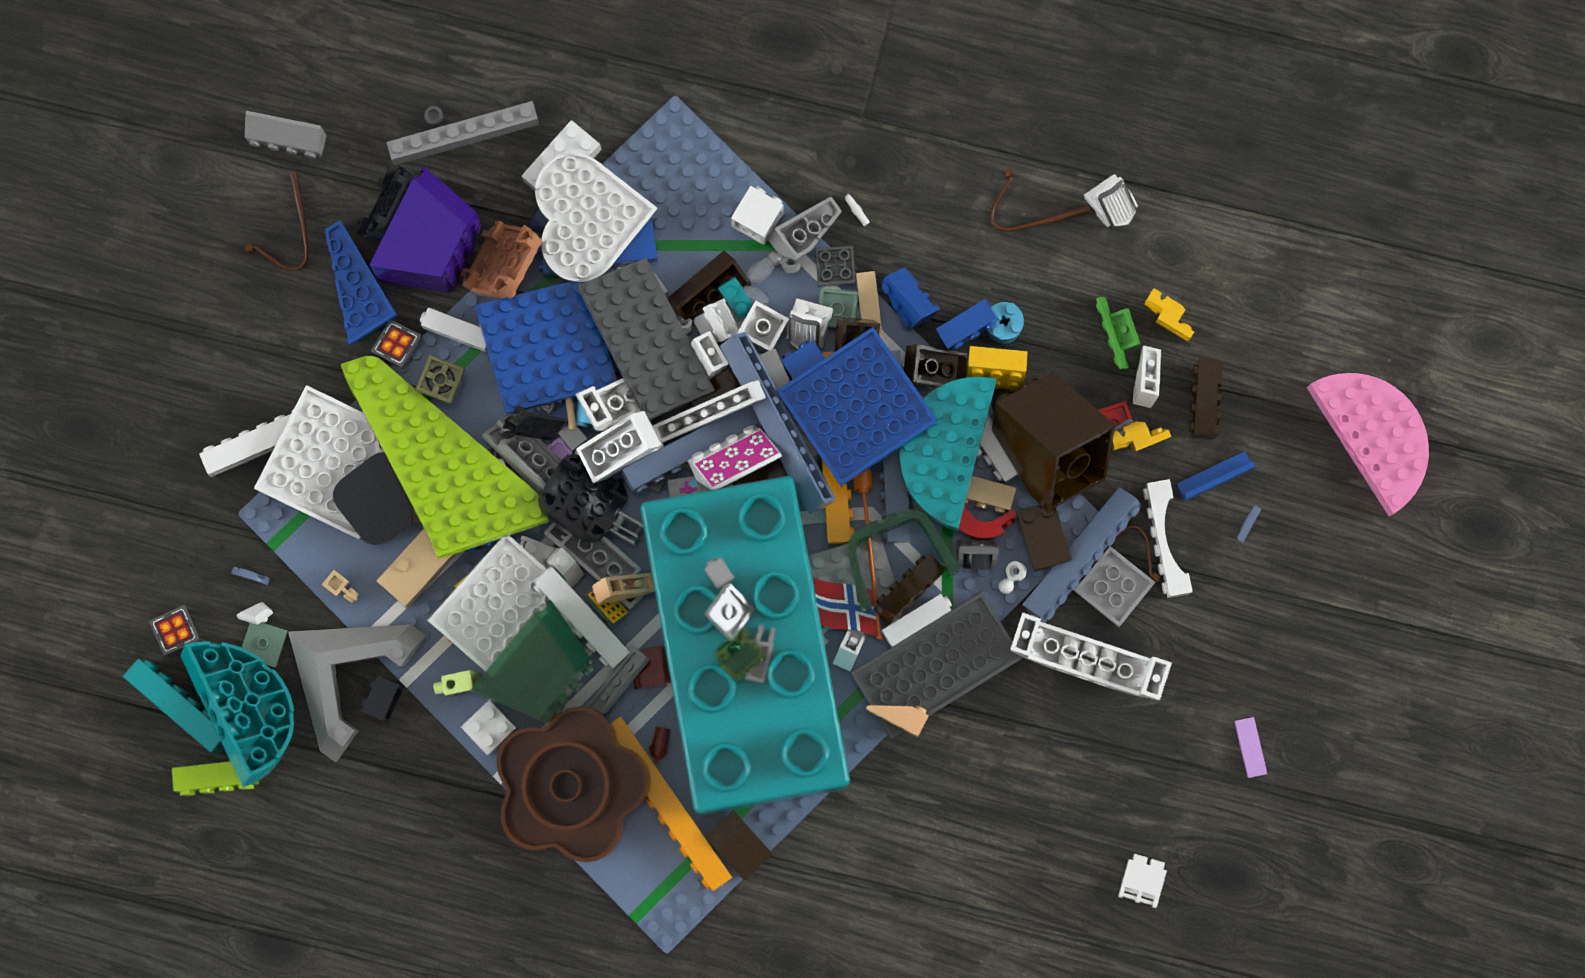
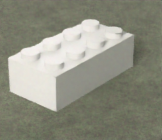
M571 120L522 175L523 182L535 191L537 177L541 169L551 159L562 154L581 153L594 158L601 151V146Z
M641 411L627 416L576 450L593 483L613 476L623 468L660 447L661 443L645 412Z

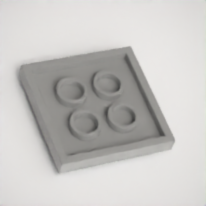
M1110 546L1074 592L1117 627H1120L1155 582Z

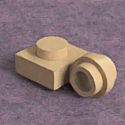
M335 570L331 572L322 584L336 597H339L344 592L343 597L350 603L358 600L359 594L352 588L346 589L350 582Z

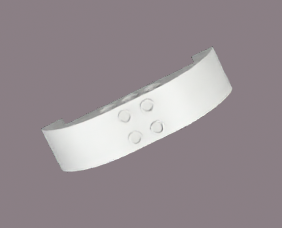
M710 331L693 339L691 346L710 380L726 368L729 363ZM624 378L597 391L592 386L576 394L592 425L599 431L607 430L627 416L641 412Z
M1022 613L1010 649L1012 652L1035 663L1101 686L1139 697L1160 700L1171 662L1156 657L1147 658L1040 622V618Z

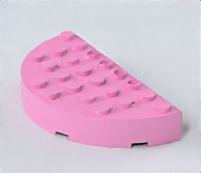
M1335 374L1311 383L1307 387L1308 391L1390 517L1403 508L1416 494L1426 473L1429 444L1424 423L1417 409L1396 387L1379 378L1365 374Z

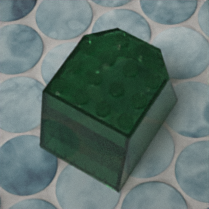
M550 599L545 603L547 607L542 612L537 610L471 688L474 693L544 724L550 723L557 715L556 711L560 706L563 708L569 702L570 698L568 696L572 691L576 693L583 684L581 683L582 679L594 668L592 666L594 661L557 606Z

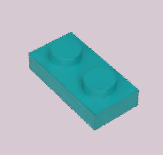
M733 277L720 285L719 291L739 320L748 315L753 302L737 279Z

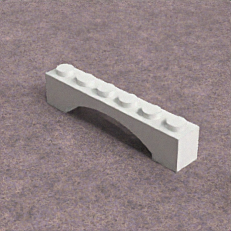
M1170 479L1147 483L1145 489H1143L1144 500H1148L1147 516L1148 519L1152 520L1153 525L1150 526L1151 536L1156 539L1157 545H1154L1156 557L1159 556L1160 559L1158 571L1160 575H1163L1164 583H1162L1163 594H1167V598L1191 594L1193 591L1189 573L1185 574L1176 564L1170 553L1165 535L1166 508L1168 502L1173 499Z

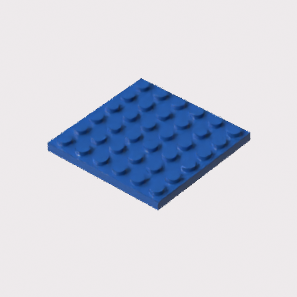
M570 281L518 294L511 299L506 297L475 305V312L506 415L512 414L516 406L527 410L574 398L577 393L592 386L597 391L617 381L607 345L577 289L578 285L585 282Z
M874 327L777 390V393L840 486H843L938 423V420Z

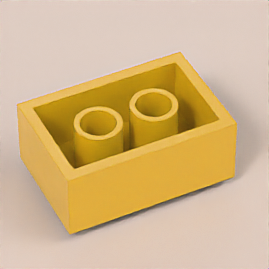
M970 346L966 378L987 377L997 379L995 389L1020 390L1023 388L1026 375L1027 351Z

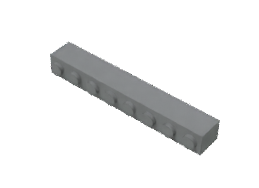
M533 101L388 141L387 146L393 164L398 165L539 125Z

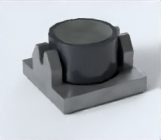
M957 541L958 565H963V568L973 570L991 569V564L992 566H997L998 546L995 541Z

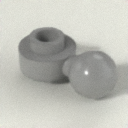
M772 251L768 255L770 265L778 266L781 264L782 269L787 273H795L801 268L800 258L793 260L786 256L782 257L777 251Z

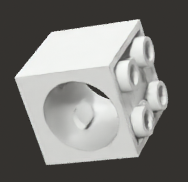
M750 186L731 217V225L736 230L765 245L768 236L783 215L784 205L781 204L782 201L779 198L766 195V192L760 187L756 186L754 188Z

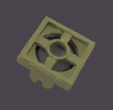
M429 355L415 391L452 404L454 397L458 395L459 388L462 386V378L466 369Z

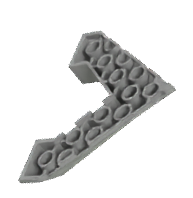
M411 624L288 632L319 749L323 754L337 762L359 731L343 719L335 665L388 657L400 667H405L427 635Z

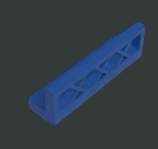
M1244 451L1177 483L1176 487L1185 502L1252 470L1256 465L1254 461L1250 462Z

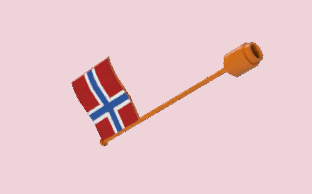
M868 468L853 478L854 491H858V494L863 496L873 590L852 584L826 582L814 577L813 579L821 625L833 629L860 631L876 636L877 640H882L879 614L873 609L877 605L875 602L877 600V590L866 493H870V489H873L872 472Z

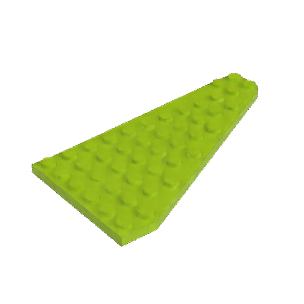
M364 356L341 364L347 384L355 399H357L422 523L437 560L548 523V518L539 507V496L535 490L421 393L415 391L414 387L381 359L374 356Z

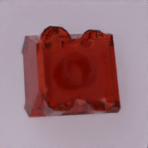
M665 646L641 649L640 651L650 660L633 680L634 689H646L670 684L671 678Z

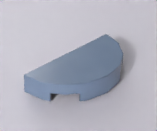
M1253 506L1241 527V531L1237 535V540L1244 542L1261 508Z
M233 567L231 572L232 575L268 585L269 577L246 569Z

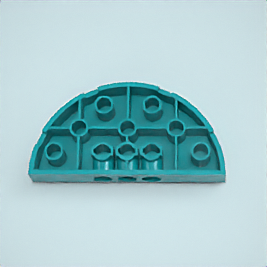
M987 377L962 378L948 382L930 392L923 400L938 420V423L900 447L902 478L911 498L922 512L935 522L955 531H958L997 379Z
M210 641L185 644L180 657L243 788L261 780L278 764L293 733L294 707L285 683L274 669L271 670L264 664L263 659L241 647L227 643L214 644L210 643Z

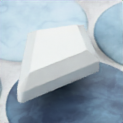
M261 602L240 612L236 616L240 620L258 625L265 623L273 612Z

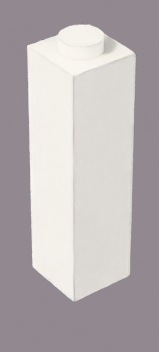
M431 308L422 313L420 322L423 329L487 353L480 327Z
M940 594L884 628L881 632L892 648L949 613L952 604L947 596L943 597Z

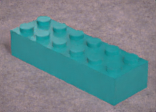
M137 659L123 677L209 752L219 754L224 746L207 711L200 708L202 704L194 698H188L186 696L187 692L181 686L173 685V680L167 674L158 672V667L153 662L147 659L144 661Z

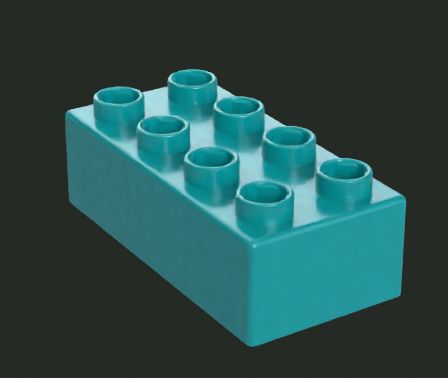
M786 476L642 503L640 506L694 810L698 815L704 816L846 789L850 782L794 479ZM713 558L717 560L722 558L735 579L729 584L755 609L739 632L746 627L756 639L759 625H763L764 632L760 641L768 643L771 628L776 629L772 643L774 645L764 683L745 679L749 660L733 674L717 655L731 640H728L704 615L722 590V588L717 590L704 570L707 567L706 563ZM734 642L732 646L736 647L737 644ZM722 653L720 656L724 658L725 654ZM732 654L731 657L734 659L736 655Z

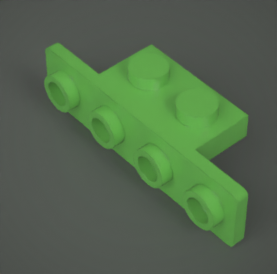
M1098 297L1096 298V308L1102 315V326L1108 333V344L1115 354L1114 362L1120 370H1127L1129 366L1124 350L1140 345L1128 308L1111 314L1106 298Z

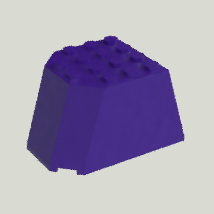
M423 167L420 171L422 173L421 176L412 179L370 266L380 282L450 293L451 289H455L459 279L457 277L459 273L462 272L463 268H466L467 262L465 261L468 255L471 256L474 252L475 239L482 224H480V218L475 210L427 168Z

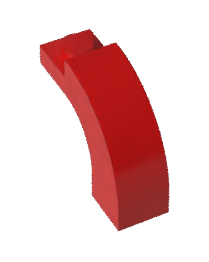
M964 505L958 532L975 540L995 539L1004 535L1005 531L1002 526L1007 528L1015 523L1014 519L1017 515L1012 509L994 521L982 522L975 519Z

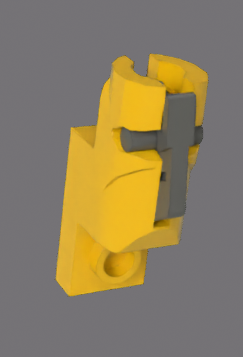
M1154 288L1144 305L1148 306L1154 313L1160 314L1156 320L1157 324L1188 342L1194 331L1191 330L1192 328L1188 324L1178 322L1185 311V308L1179 303V297Z
M1127 419L1115 427L1111 448L1112 450L1129 447L1130 445L1132 451H1138L1170 438L1171 434L1167 429L1162 430V427L1152 430V434H1150L1145 422H1134L1131 419Z

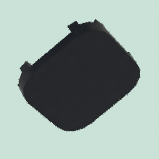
M399 165L397 170L392 167L387 168L383 179L380 178L377 182V185L383 187L368 219L360 217L357 222L359 225L355 231L357 235L368 241L380 240L385 235L414 178V172Z
M384 452L377 453L368 458L335 485L333 491L335 505L366 543L383 545L412 524L411 502Z
M567 454L558 464L542 489L538 503L542 513L577 538L585 542L595 543L600 541L609 532L613 522L619 515V511L622 510L628 501L629 495H627V490L623 485L625 482L620 477L618 480L609 477L606 480L593 483L581 457L576 454Z

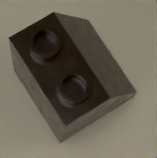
M1053 372L1041 379L1033 378L1022 389L1012 394L1004 393L995 400L992 407L994 411L992 432L1032 498L1047 511L1106 480L1115 424L1056 373Z

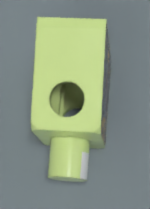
M471 670L442 676V682L433 684L435 694L444 693L445 696L451 697L483 691L480 672Z

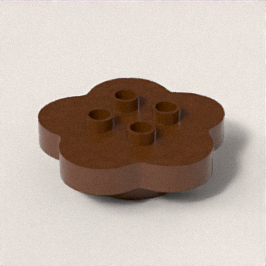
M572 707L563 710L545 728L528 727L519 729L503 741L497 753L496 765L498 775L507 790L501 807L502 827L513 843L529 850L555 847L564 855L576 861L592 862L603 859L611 854L620 843L625 817L642 805L650 790L651 777L645 761L633 750L621 746L617 741L616 732L610 720L600 711L589 707Z

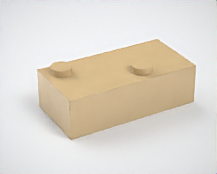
M423 529L379 577L377 582L408 609L458 553L437 560L425 529Z

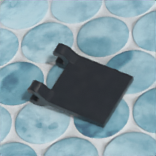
M516 406L513 413L520 415H516L514 418V423H518V426H515L512 422H505L503 429H508L509 431H505L503 437L510 439L518 435L552 441L564 425L565 418L529 413L523 407Z

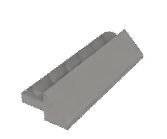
M514 413L505 415L498 420L496 425L487 430L482 435V438L540 495L547 481L561 462V459L538 438L518 435L510 439L504 438L503 434L505 431H509L508 429H503L505 422H512L515 426H518V423H514L516 416Z
M555 522L544 531V534L558 547L563 548L598 582L605 577L642 574L641 568L605 536L595 543L585 542ZM646 594L621 600V602L631 610L641 602Z

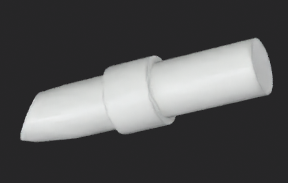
M847 194L845 200L851 207V211L857 216L862 225L866 226L870 223L862 212L861 207Z

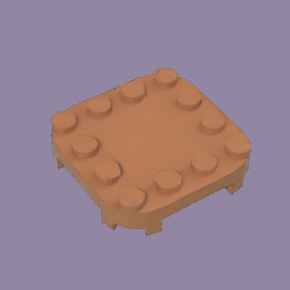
M495 221V226L488 231L484 229L481 233L485 240L470 269H462L461 275L464 277L462 285L478 295L497 299H504L506 297L511 299L515 296L516 289L524 279L537 249L542 244V239L525 225L523 227L505 225L501 221Z

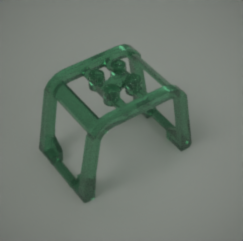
M912 509L899 514L892 513L885 516V519L878 522L875 520L866 524L867 527L858 530L849 539L848 555L862 612L872 610V605L863 581L856 549L861 543L909 523L918 524L936 551L948 577L950 578L958 573L959 565L928 516L923 512Z

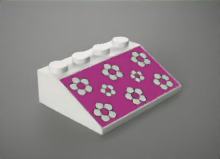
M748 426L743 429L742 433L730 435L726 438V441L715 443L708 450L693 454L688 462L696 480L710 490H714L782 457V455L760 428Z

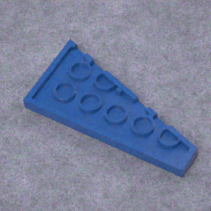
M339 220L325 229L328 250L331 254L332 269L335 274L340 308L343 312V322L348 337L347 341L348 345L351 346L397 317L398 314L343 221Z

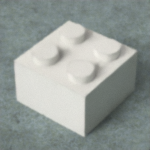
M490 700L461 726L488 756H491L510 734L518 730Z

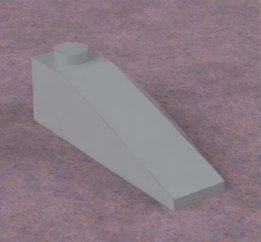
M829 197L774 228L767 239L778 254L797 260L812 250L842 211L833 198Z

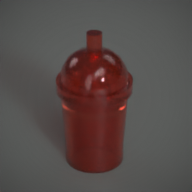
M664 727L655 728L653 739L649 746V752L651 757L654 758V764H657L658 759H663L668 753L670 729Z

